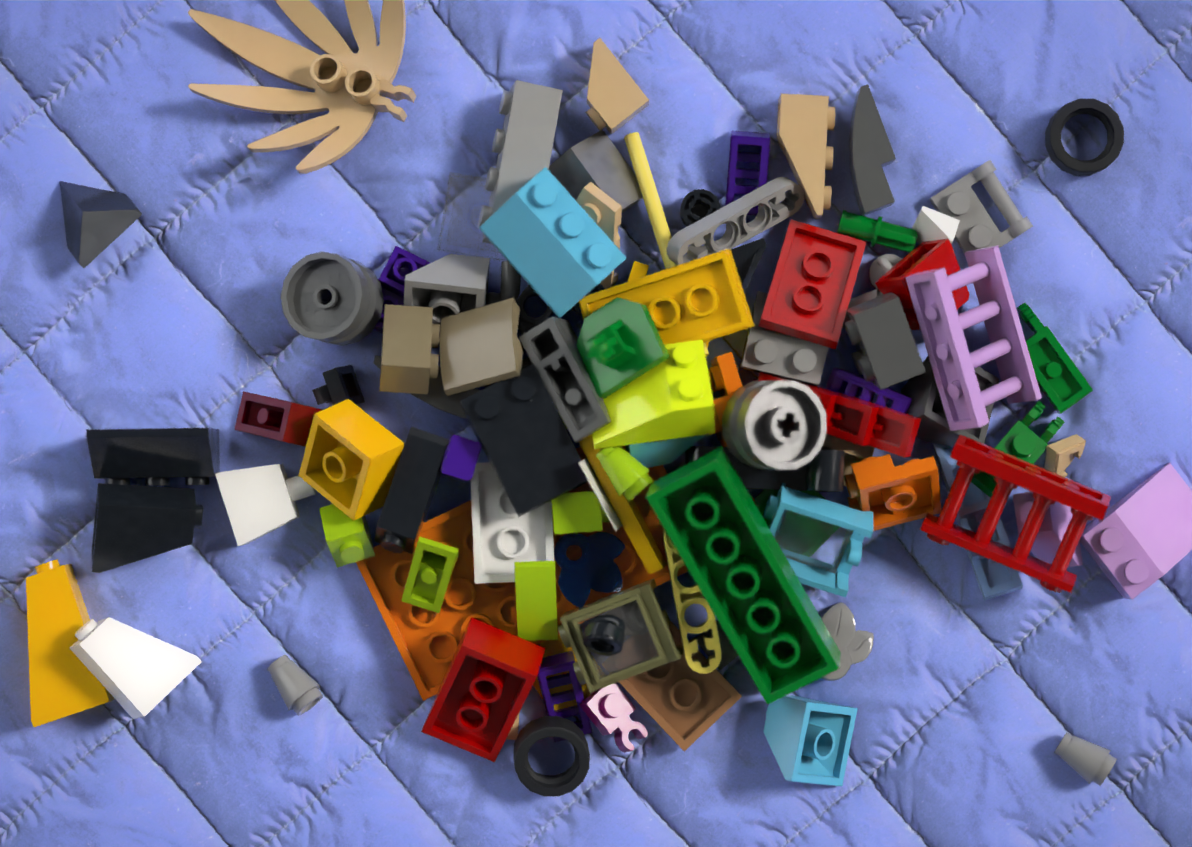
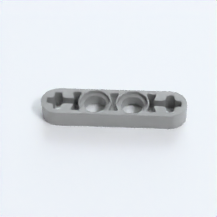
M787 177L775 178L678 231L668 243V258L675 264L680 265L726 249H732L798 212L804 201L802 187ZM754 206H758L756 218L746 223V216L749 210ZM726 223L725 234L719 240L714 241L713 235L715 230L721 224Z

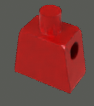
M949 239L922 242L875 282L883 295L892 292L899 297L911 330L921 329L905 277L917 272L945 268L947 276L960 271L961 269ZM967 286L952 291L957 309L969 299Z

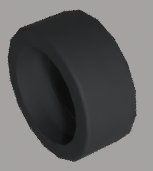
M1077 99L1065 104L1051 117L1045 131V147L1050 159L1062 171L1074 176H1090L1104 170L1119 156L1124 144V127L1119 115L1108 104L1096 99ZM1079 114H1089L1098 118L1104 124L1107 131V144L1104 151L1098 157L1091 160H1078L1071 157L1065 151L1061 142V132L1065 123L1071 117Z
M543 716L530 721L520 730L514 742V767L520 782L531 792L541 796H561L572 792L584 781L589 770L590 753L583 731L573 721L560 716ZM546 737H561L572 744L575 751V760L572 766L563 773L542 775L535 772L528 762V752L531 746L536 741Z

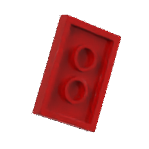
M790 219L758 326L836 349L866 241Z

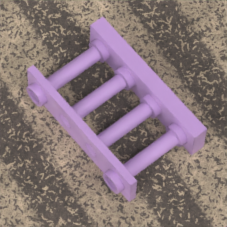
M998 246L965 252L968 268L947 276L945 268L917 272L905 277L950 431L980 428L990 423L985 407L1005 397L1008 404L1036 401L1042 398ZM973 283L979 306L958 315L952 291ZM984 321L991 344L969 353L963 330ZM995 359L1002 382L980 391L974 368Z

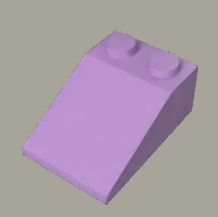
M1167 463L1106 511L1103 520L1096 518L1088 524L1079 540L1123 598L1134 599L1164 576L1192 550V490L1171 463Z

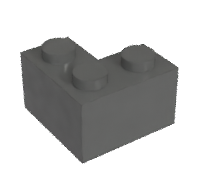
M889 292L846 309L850 321L844 323L851 343L855 345L857 350L851 353L852 359L859 375H863L866 382L872 381L882 390L926 372L898 296Z

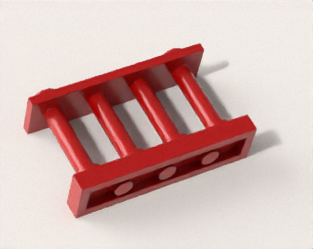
M960 434L950 455V458L957 460L956 464L959 466L946 501L939 517L927 513L920 530L928 533L927 537L938 544H955L1040 580L1041 586L1050 591L1061 593L1062 590L1071 593L1077 575L1068 572L1067 568L1087 522L1092 521L1093 518L1103 520L1111 496ZM981 470L995 476L994 480L997 484L975 533L954 524V521L974 473H979ZM1020 486L1032 491V496L1035 499L1013 549L991 538L1011 490L1017 489ZM1058 502L1070 507V512L1073 515L1053 562L1049 564L1030 556L1029 553L1049 506Z

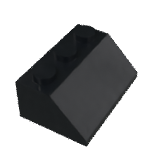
M219 429L86 430L94 478H106V484L130 485V478H145V486L170 485V477H185V485H209V477H216L215 474L220 472Z

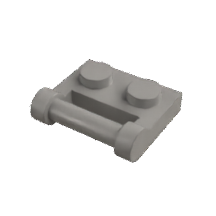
M991 160L985 162L929 199L936 211L960 220L954 239L964 254L970 250L992 246L1000 248L1033 227L1027 216L1025 218L1022 217L996 177L994 171L997 169ZM982 182L1010 227L1003 232L999 231L971 188L975 183Z

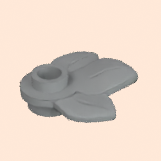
M842 602L832 606L822 617L823 623L841 652L839 669L822 677V679L828 681H835L844 677L852 664L862 662L868 657L873 647V633L862 630L856 631L854 615Z

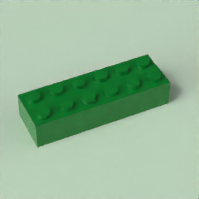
M722 446L650 484L646 495L648 502L767 705L839 669L841 656L839 648Z

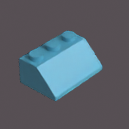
M546 167L518 190L479 227L481 232L559 319L627 259Z

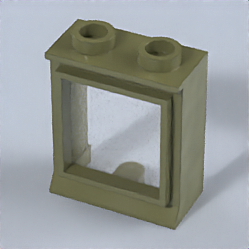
M654 578L567 611L560 618L562 622L558 626L560 637L566 648L572 647L577 660L573 663L576 677L581 685L587 684L590 693L666 663L679 660L684 653L681 645L676 647L669 631V626L671 625L666 610L661 611L653 591L657 586ZM599 615H614L624 621L625 640L623 650L613 656H603L595 654L583 644L585 628L591 619Z

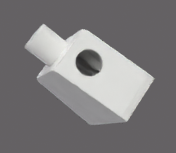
M283 464L224 471L215 474L238 546L249 544L299 518L300 515L295 501L316 495V490L298 475L288 478Z

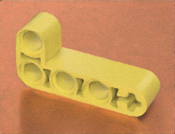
M664 529L663 542L684 657L688 666L693 671L707 674L713 672L719 666L722 657L715 614L697 584L685 587L678 582V570L685 563ZM692 604L703 605L707 612L705 621L699 626L687 624L684 618L686 609ZM710 629L711 637L703 636V640L707 650H713L714 655L708 657V664L701 665L698 659H692V654L698 652L697 639L694 637L688 641L687 633L700 634Z

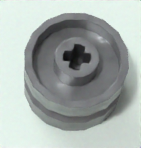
M793 380L752 381L738 388L727 401L722 416V433L729 451L745 465L756 469H798L811 462L822 448L827 433L826 412L820 398L806 385Z

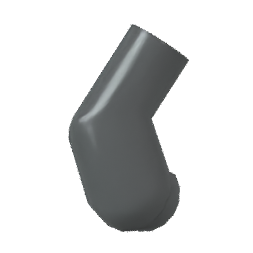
M508 261L501 262L500 293L489 292L486 295V305L514 298L515 301L520 294L521 275Z

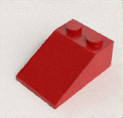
M471 617L421 732L495 762L537 678L545 648Z

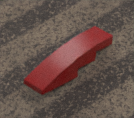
M760 372L758 381L793 380L765 372ZM796 381L808 386L820 398L826 412V434L861 446L869 445L904 458L911 456L921 418L849 395Z

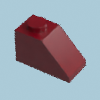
M243 391L234 430L306 447L314 414L323 409Z

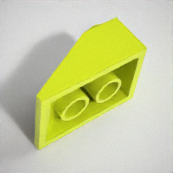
M703 339L664 344L670 358L605 399L603 398L611 422L592 433L594 449L715 433L714 403Z

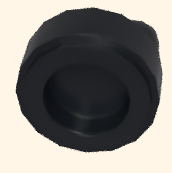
M599 615L591 619L585 628L583 644L589 651L598 655L613 656L623 650L625 640L624 621L614 615Z

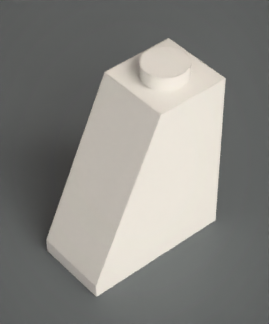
M110 617L97 623L94 619L89 620L74 634L78 640L70 647L71 651L133 719L146 716L201 663V660L196 655Z

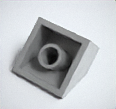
M757 291L751 315L755 326L748 328L739 368L757 373L765 372L814 386L820 385L828 347L759 327L768 293Z

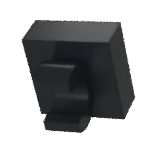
M352 365L336 367L323 372L326 385L312 390L317 405L325 402H333V405L347 399L356 405L365 402Z

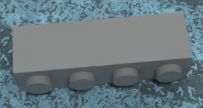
M516 80L510 91H503L499 114L505 115L503 129L497 128L493 140L492 152L498 153L496 168L490 167L487 174L485 190L491 191L489 206H482L478 229L543 168L546 167L549 170L563 90ZM483 234L482 242L491 243L490 240Z

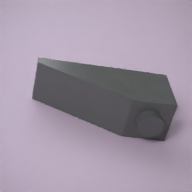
M550 317L519 337L575 442L583 440L611 422L603 398L598 396L576 346L578 337L568 320Z

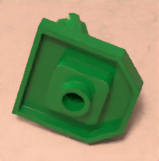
M618 297L584 319L576 344L598 396L604 399L670 358L647 306Z

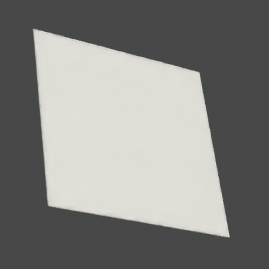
M585 458L579 464L616 531L623 525L588 459Z

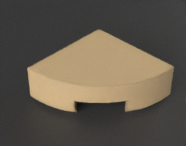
M1075 434L1047 445L1044 469L1066 477L1068 474L1064 471L1071 464L1074 457L1080 459L1086 440Z

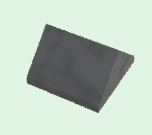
M604 130L572 146L549 166V171L575 200L582 189L590 182L622 206V213L643 199L635 173Z

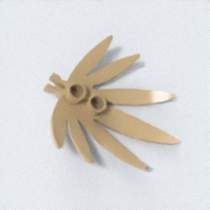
M275 0L292 23L310 41L326 53L322 55L259 28L190 9L188 11L189 16L201 28L245 61L275 77L315 90V92L225 84L191 83L188 87L193 93L202 97L251 111L274 114H306L329 111L328 114L296 124L247 145L251 152H276L298 148L328 136L295 167L300 174L321 169L351 151L366 135L378 112H389L397 120L402 122L406 120L407 114L403 108L395 106L391 100L400 101L407 99L414 103L416 99V94L412 88L392 85L401 62L405 43L406 14L404 0H383L379 46L369 1L344 0L349 23L359 47L357 53L352 52L336 28L309 0Z

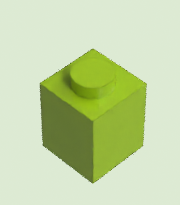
M594 491L569 492L552 500L554 535L603 531L602 522H610Z
M333 504L319 508L326 543L337 568L375 556L366 516L353 521Z

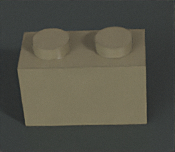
M385 304L380 391L428 394L429 379L438 377L439 354H431V348L439 347L440 324H432L433 307Z

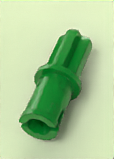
M843 210L837 231L839 234L871 242L870 247L878 244L908 253L914 249L917 240V231L914 229L884 222L881 216H878L877 220L853 214L846 210Z

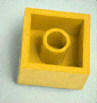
M347 399L314 414L298 476L354 521L384 506L405 443L355 403Z

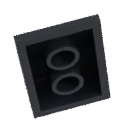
M533 364L522 369L520 376L499 381L461 400L464 415L518 517L589 482L579 464L582 460Z

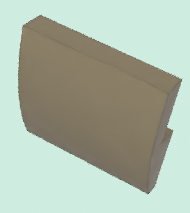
M514 298L441 318L440 366L443 389L447 396L520 376L524 347L517 338L520 308Z

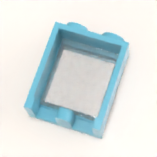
M782 483L777 496L770 495L766 503L763 518L767 519V526L800 583L846 598L849 587V573L853 565L858 566L860 563L864 537L871 538L873 534L874 512L860 511L788 488L785 483Z

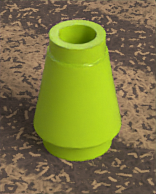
M621 446L603 448L595 455L619 497L623 494L628 501H631L653 482V479L647 474L650 470Z

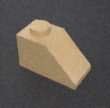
M599 38L593 44L587 93V104L590 109L586 111V114L599 131L606 127L612 135L649 106V99L602 39Z

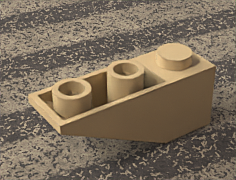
M781 94L778 99L777 140L798 185L804 191V198L813 218L820 219L823 216V210H830L832 189L831 186H825V170H832L833 146H827V130L834 131L835 107H828L829 96Z

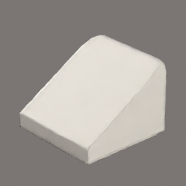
M922 206L911 229L917 231L916 242L919 245L922 242L949 239L952 244L960 220Z

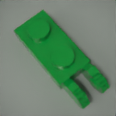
M1023 303L1017 309L1021 319L1035 333L1026 340L1038 386L1057 413L1061 414L1093 390L1048 326L1044 327L1026 303Z
M1038 401L1021 421L1018 420L996 445L995 449L1034 464L1047 449V443L1065 422L1060 417H1057L1046 426L1045 432L1040 437L1037 436L1028 427L1040 417L1045 408V405ZM981 470L979 473H974L971 480L976 487L990 498L997 484L994 480L995 476Z

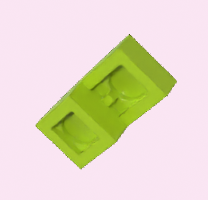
M555 561L515 562L518 637L527 641L558 640Z

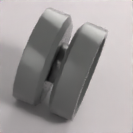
M328 252L306 255L294 264L284 279L281 292L283 314L294 330L304 337L341 346L359 342L369 335L381 318L384 303L381 284L371 269L353 259Z

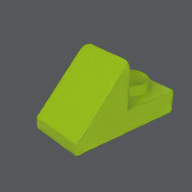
M419 537L401 601L440 613L459 550L427 538Z

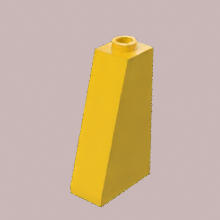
M58 559L35 566L37 574L26 577L30 709L33 728L115 700L70 649L78 640L74 634L90 618L72 564L60 566Z

